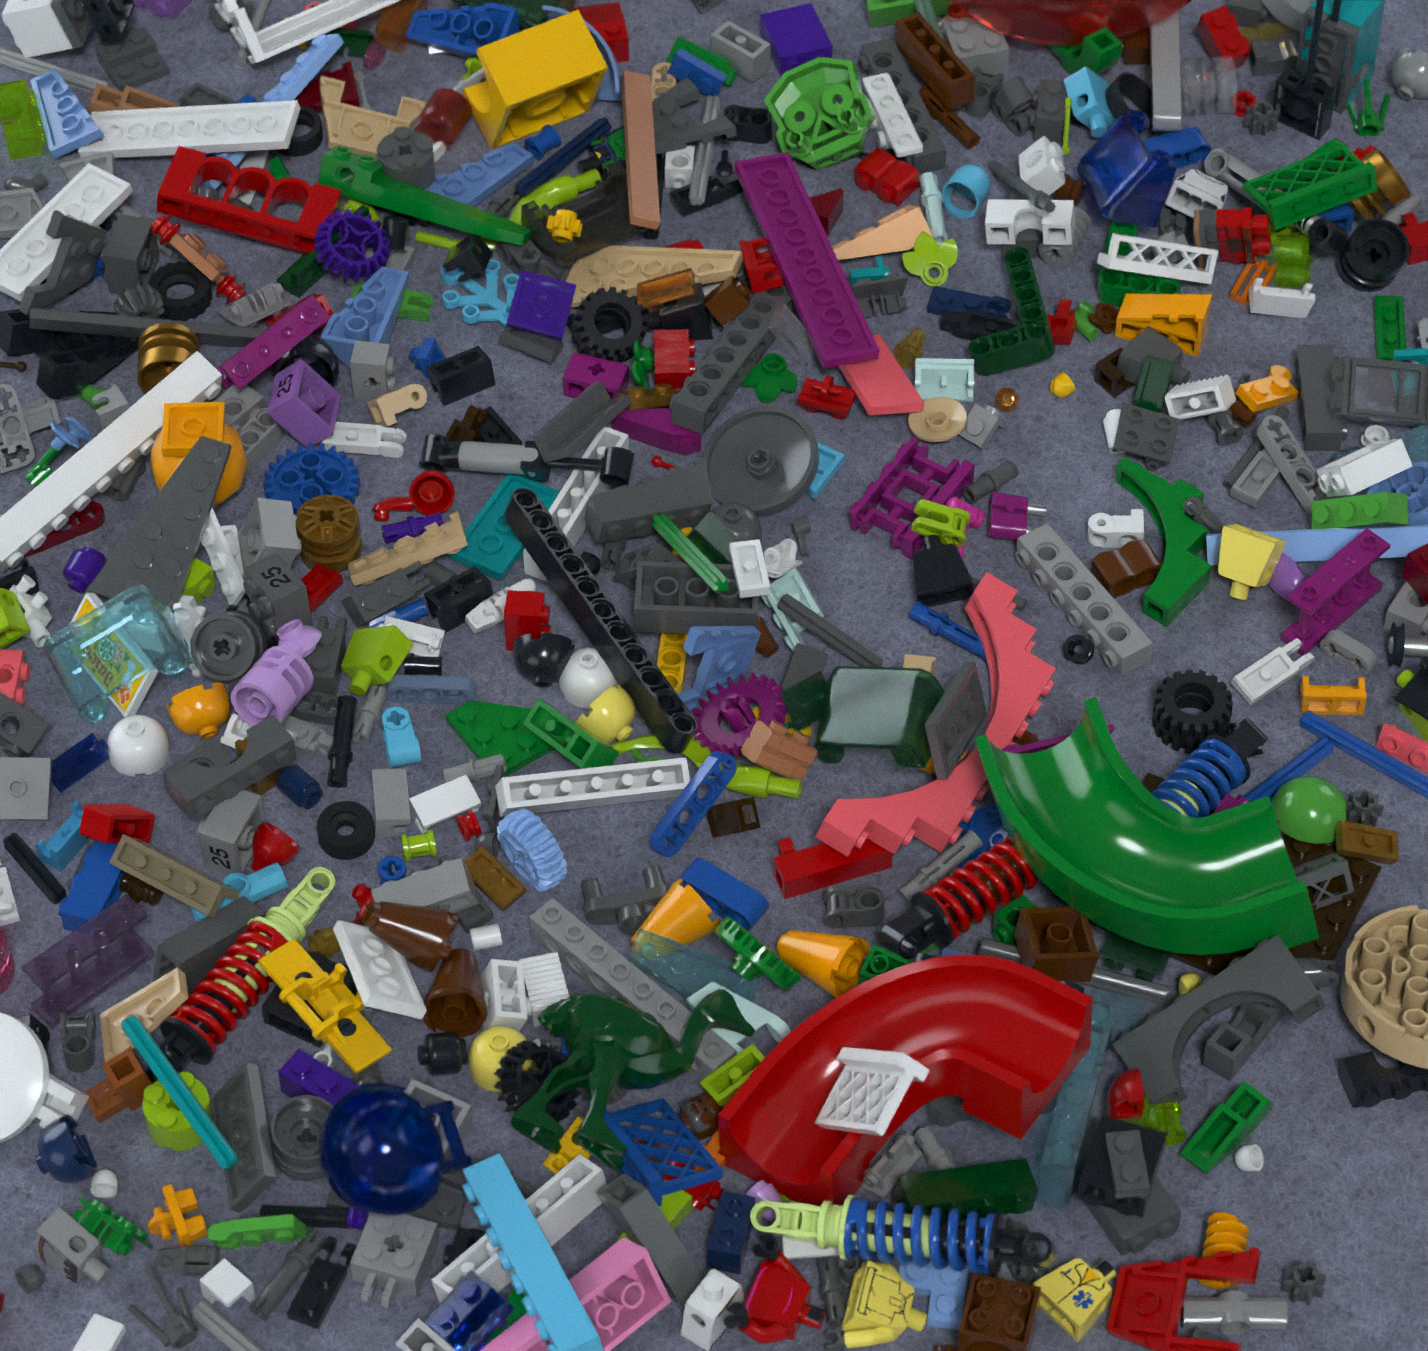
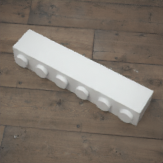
M604 427L595 435L582 458L601 459L604 457L605 449L608 447H620L629 450V435ZM573 470L548 510L573 547H575L588 526L584 516L589 497L608 491L612 487V485L600 480V471ZM524 549V573L548 582L528 551Z
M687 757L502 777L495 788L500 817H504L522 808L533 813L674 798L678 797L690 782Z
M581 1154L525 1200L550 1247L603 1203L597 1192L607 1186L603 1170ZM487 1234L431 1280L440 1307L462 1323L511 1282L509 1276L513 1272L511 1269L505 1272L497 1254L501 1250L499 1247L492 1248Z

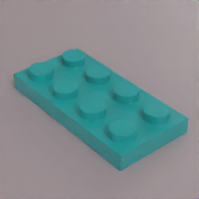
M507 474L465 530L468 546L463 547L462 550L455 554H449L450 559L469 568L475 566L483 574L502 581L525 549L504 517L513 492L517 488H528L537 494L547 510H549L560 491L518 474Z

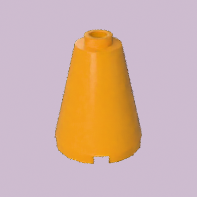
M681 878L671 885L630 939L633 946L629 950L641 964L646 961L651 965L714 933L715 928L719 925L717 919L713 923L709 919L708 915L712 910L689 884L684 888L682 887L683 879Z
M789 930L779 938L777 943V952L783 961L835 998L856 987L861 977L859 972L863 966L864 957L868 956L870 952L868 942L860 937Z

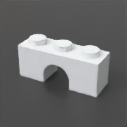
M988 199L985 218L987 244H1015L1016 236L1019 232L1033 228L1043 233L1044 245H1072L1075 226L1074 200H1051L1055 203V210L1049 213L1044 209L1040 210L1033 206L1030 200Z

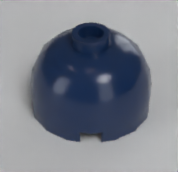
M68 1114L52 1121L41 1132L37 1144L39 1155L35 1156V1160L43 1174L49 1172L55 1180L62 1183H77L97 1173L93 1169L97 1167L88 1140L85 1135L80 1136L73 1130V1128L79 1125Z

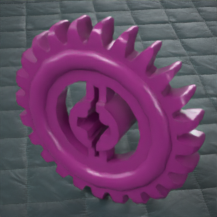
M751 672L749 682H747L745 676L740 673L738 684H735L732 678L728 676V688H724L717 682L718 694L707 690L710 701L698 699L701 708H693L694 718L697 722L694 740H701L702 748L709 747L711 753L721 751L730 755L734 754L735 758L742 755L741 748L747 737L751 736L750 732L756 723V716L749 703L760 706L761 712L757 721L761 720L770 724L772 720H775L781 724L785 723V715L789 710L787 707L788 698L784 694L782 686L777 684L773 678L768 680L765 674H761L758 679L755 673ZM723 716L731 730L735 733H728L721 729L720 724Z

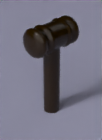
M126 873L121 879L119 888L121 892L127 893L129 896L101 932V937L111 942L141 900L144 903L155 906L161 901L163 891Z

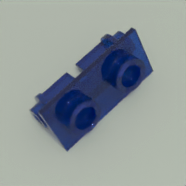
M91 733L52 760L51 781L59 793H62L109 760V756L105 752L109 747L103 739L98 741L94 734Z

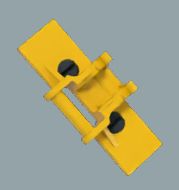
M296 939L287 942L259 959L258 963L281 988L282 992L279 998L282 1002H288L313 1031L312 1036L316 1040L321 1039L324 1043L328 1042L356 1075L392 1053L390 1046L361 1015L360 1012L365 1006L359 992H357L355 997L344 984L347 969L341 963L336 964L334 971L329 975L318 966ZM305 1001L309 1002V1004L315 1009L316 1013L323 1018L324 1022H322L319 1019V1017L312 1011V1009L305 1003Z

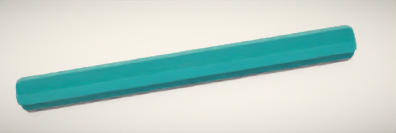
M135 1015L124 1019L121 1023L122 1030L223 1169H229L231 1166H234L238 1162L237 1154L144 1025Z

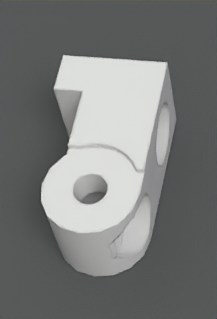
M1131 509V516H1110L1106 513L1092 515L1088 521V541L1096 547L1122 548L1127 542L1143 540V509Z

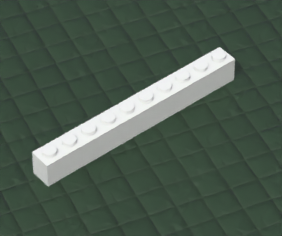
M196 351L0 517V571L3 573L9 567L13 569L18 566L20 560L24 559L25 553L31 548L33 550L39 548L52 530L55 529L57 531L67 523L68 517L76 510L80 512L87 507L93 495L98 491L102 493L107 490L112 484L113 478L119 473L125 474L128 472L140 455L143 454L145 456L151 452L157 434L163 429L164 403L204 402L206 399L212 400L221 391L222 374Z

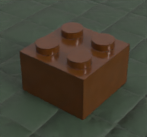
M1072 907L1022 908L1014 931L1022 965L1035 969L1057 981L1090 982L1099 956L1088 918Z

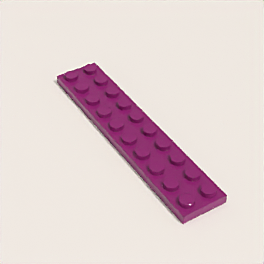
M789 152L735 161V173L764 237L769 241V249L823 369L878 359L880 350Z

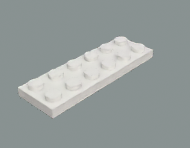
M88 163L0 249V291L21 302L26 287L39 285L49 275L62 239H53L46 234L54 210L99 226L133 192L131 184Z

